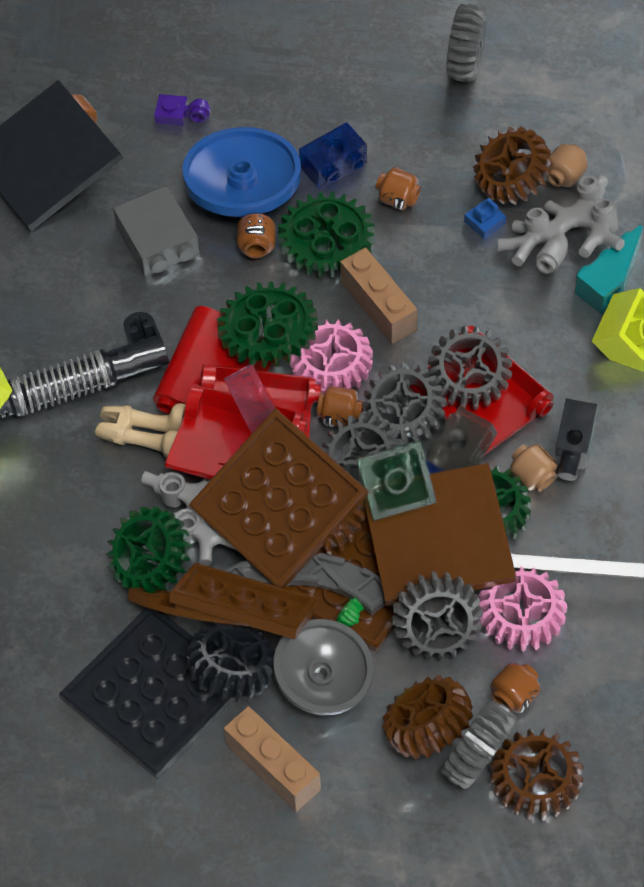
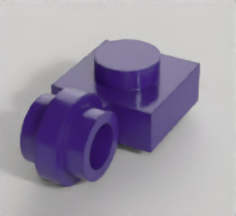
M159 94L154 114L155 124L184 126L185 117L190 118L193 122L203 123L210 117L211 108L204 99H195L188 106V98L186 96Z

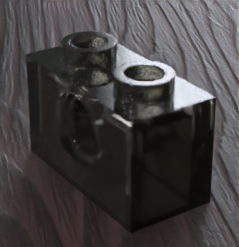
M459 406L456 413H452L447 418L444 432L440 439L435 440L431 444L427 454V462L437 472L479 465L498 433L491 422ZM466 440V444L462 449L453 450L456 442Z

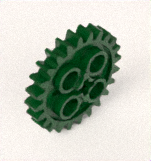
M319 192L318 199H314L308 194L306 203L297 199V208L288 206V215H282V224H278V243L281 245V254L287 255L288 264L295 262L297 271L305 266L307 275L317 270L319 278L323 276L324 271H328L331 278H334L335 270L341 272L340 261L365 247L372 253V245L375 244V224L372 223V215L366 214V207L364 205L357 207V199L346 202V194H343L339 199L335 198L334 192L330 193L329 198H325L323 193Z
M273 281L269 282L267 288H263L262 284L258 282L256 290L245 286L246 294L243 295L235 292L236 301L227 299V308H220L221 317L217 318L219 339L222 342L223 349L228 348L229 356L237 354L238 362L240 363L249 358L250 366H253L257 361H261L263 368L267 366L268 361H273L276 367L279 366V359L282 358L290 363L291 354L301 357V348L310 349L309 340L316 339L315 331L318 330L317 310L313 307V301L307 300L305 292L297 294L296 286L286 290L284 282L278 288H274Z

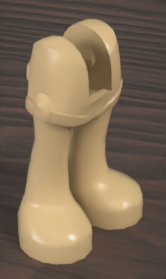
M175 404L169 415L145 413L132 409L129 405L103 406L100 417L105 422L97 424L95 435L119 445L136 444L162 452L167 458L184 418L185 404ZM133 427L148 428L166 433L162 435L133 430Z

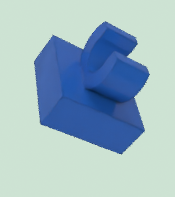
M490 198L485 199L464 214V222L483 239H486L504 226L507 218L498 209V205Z

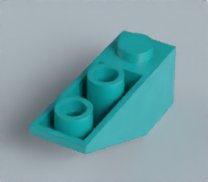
M638 225L631 232H625L620 237L625 241L624 247L618 251L612 247L610 249L605 248L592 264L583 266L576 275L575 294L600 314L606 311L613 294L625 291L641 245L642 225Z

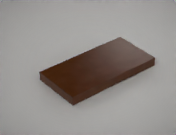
M194 563L171 590L169 602L296 639L316 611L318 599L203 564Z

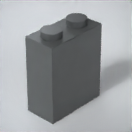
M168 186L113 207L116 227L145 277L153 273L162 272L167 267L182 261H188L194 256L199 255L197 235Z

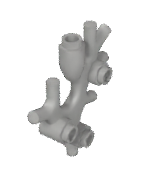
M602 175L598 176L597 179L593 176L581 178L577 185L579 200L571 206L562 207L553 201H548L544 206V210L542 208L529 210L525 217V222L514 220L512 224L513 232L525 235L498 239L499 251L517 250L512 258V262L516 266H522L536 245L546 243L536 257V266L541 272L548 274L556 271L564 260L568 250V241L565 233L575 227H585L590 230L589 236L579 249V254L582 257L588 258L595 247L600 244H606L618 251L624 247L625 241L613 234L619 228L616 205L610 199L603 198L608 179ZM546 212L552 214L555 218L549 221V216Z
M145 471L142 475L141 483L153 487L155 493L161 494V499L165 505L179 507L183 503L186 504L187 509L177 512L175 518L180 519L184 523L182 529L187 530L190 534L185 541L190 544L196 541L199 542V564L206 566L212 564L213 547L217 544L235 549L189 506L191 501L211 479L203 478L199 483H187L183 476L176 472L160 473L158 476Z

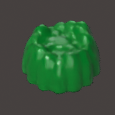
M356 597L348 600L337 615L336 622L348 627L359 622V613L364 608Z

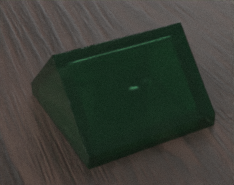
M420 440L357 458L359 481L370 492L366 497V501L374 521L437 503Z

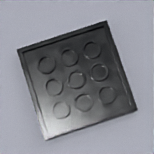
M59 80L0 125V193L31 231L124 159L118 149Z
M146 607L59 693V697L152 776L158 779L234 700L232 697H226L222 701L221 695L218 694L209 696L207 688L198 690V681L190 680V672L186 670V651L193 636L163 612Z

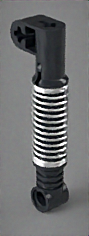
M135 312L124 320L123 326L128 345L109 351L100 349L94 351L93 354L90 352V357L88 358L83 354L82 360L76 357V362H73L72 359L69 360L70 364H66L63 361V366L61 367L56 363V368L53 369L50 365V370L48 371L43 367L42 373L36 370V375H33L32 372L29 373L30 377H26L23 374L24 384L21 383L17 376L16 378L8 379L7 381L12 392L8 400L0 408L2 419L6 418L5 413L8 412L10 416H25L28 414V408L33 413V403L38 411L41 410L40 406L42 405L47 409L48 403L52 407L54 406V401L60 405L61 399L67 402V397H70L73 400L75 394L80 398L81 392L87 396V390L94 393V388L98 391L101 390V386L107 389L108 387L115 386L118 380L169 364L163 340L153 317L146 312Z

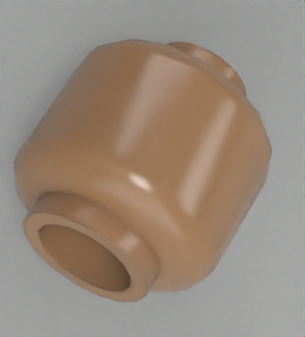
M575 144L559 145L551 153L550 158L553 165L549 167L551 176H548L547 179L556 187L571 188L587 171L586 153Z
M524 444L512 454L513 462L510 466V471L514 477L520 476L521 485L527 486L528 491L537 490L541 492L557 478L555 473L557 463L540 444H534L529 447Z

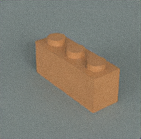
M366 247L340 261L341 283L391 344L417 331L418 309Z
M249 706L224 727L226 746L295 812L300 810L321 790L320 773Z

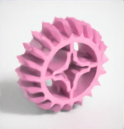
M325 319L323 325H318V330L315 331L316 339L309 340L310 349L301 348V357L294 354L290 355V367L293 370V375L315 378L316 384L321 385V393H325L326 389L330 386L359 389L361 381H367L369 371L373 367V360H371L373 358V350L370 347L368 337H363L360 328L353 330L351 322L341 326L339 319L335 324H330Z
M521 565L516 572L517 582L487 587L481 590L479 593V606L482 608L483 617L479 619L482 626H486L485 633L487 637L496 635L495 642L497 645L506 641L509 651L515 644L520 645L521 651L524 652L529 644L537 650L540 646V641L549 645L552 636L557 637L559 635L560 626H563L566 621L567 604L564 601V590H558L559 584L557 580L549 581L547 571L537 575L535 567L530 572H526ZM515 592L510 596H505L508 593ZM520 600H522L525 610L524 617L522 616V609H520ZM541 620L538 623L529 625L532 621Z

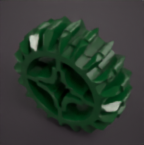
M496 465L491 470L501 514L506 512L507 508L513 506V510L503 518L506 535L515 540L518 536V531H524L526 521L530 519L531 510L529 508H531V499L528 496L527 486H521L520 476L511 478L512 473L510 469L501 473L500 468Z
M141 507L139 512L136 510L130 511L129 519L125 517L119 518L122 526L120 529H112L116 536L114 540L107 541L110 546H113L112 551L105 555L113 560L108 565V568L115 572L113 578L121 582L125 589L129 590L132 587L133 590V588L143 587L147 593H156V588L165 591L168 590V582L172 584L178 583L176 577L178 572L181 574L186 573L182 564L184 561L191 560L188 555H185V551L192 548L191 544L185 541L190 534L187 530L182 529L184 523L180 519L175 518L174 513L167 510L164 511L159 507H152V509Z

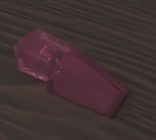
M250 364L226 377L224 380L247 426L253 433L276 407L254 366Z

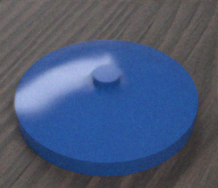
M252 127L224 129L202 138L188 151L182 167L185 189L194 202L211 212L233 217H244L253 213L263 214L281 206L293 196L301 180L300 158L293 145L276 133Z

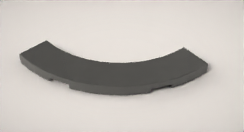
M325 553L314 555L287 585L319 587L339 593L349 599L356 597L371 616L386 605L381 580L378 575L365 567L362 569L348 563L344 558ZM248 560L224 570L274 585Z

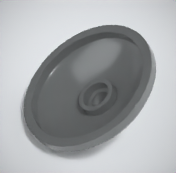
M315 619L309 620L296 639L285 636L281 638L273 657V673L278 688L293 705L312 714L335 715L350 710L365 697L372 683L374 664L367 644L354 630L336 621ZM322 673L325 679H317L314 674Z

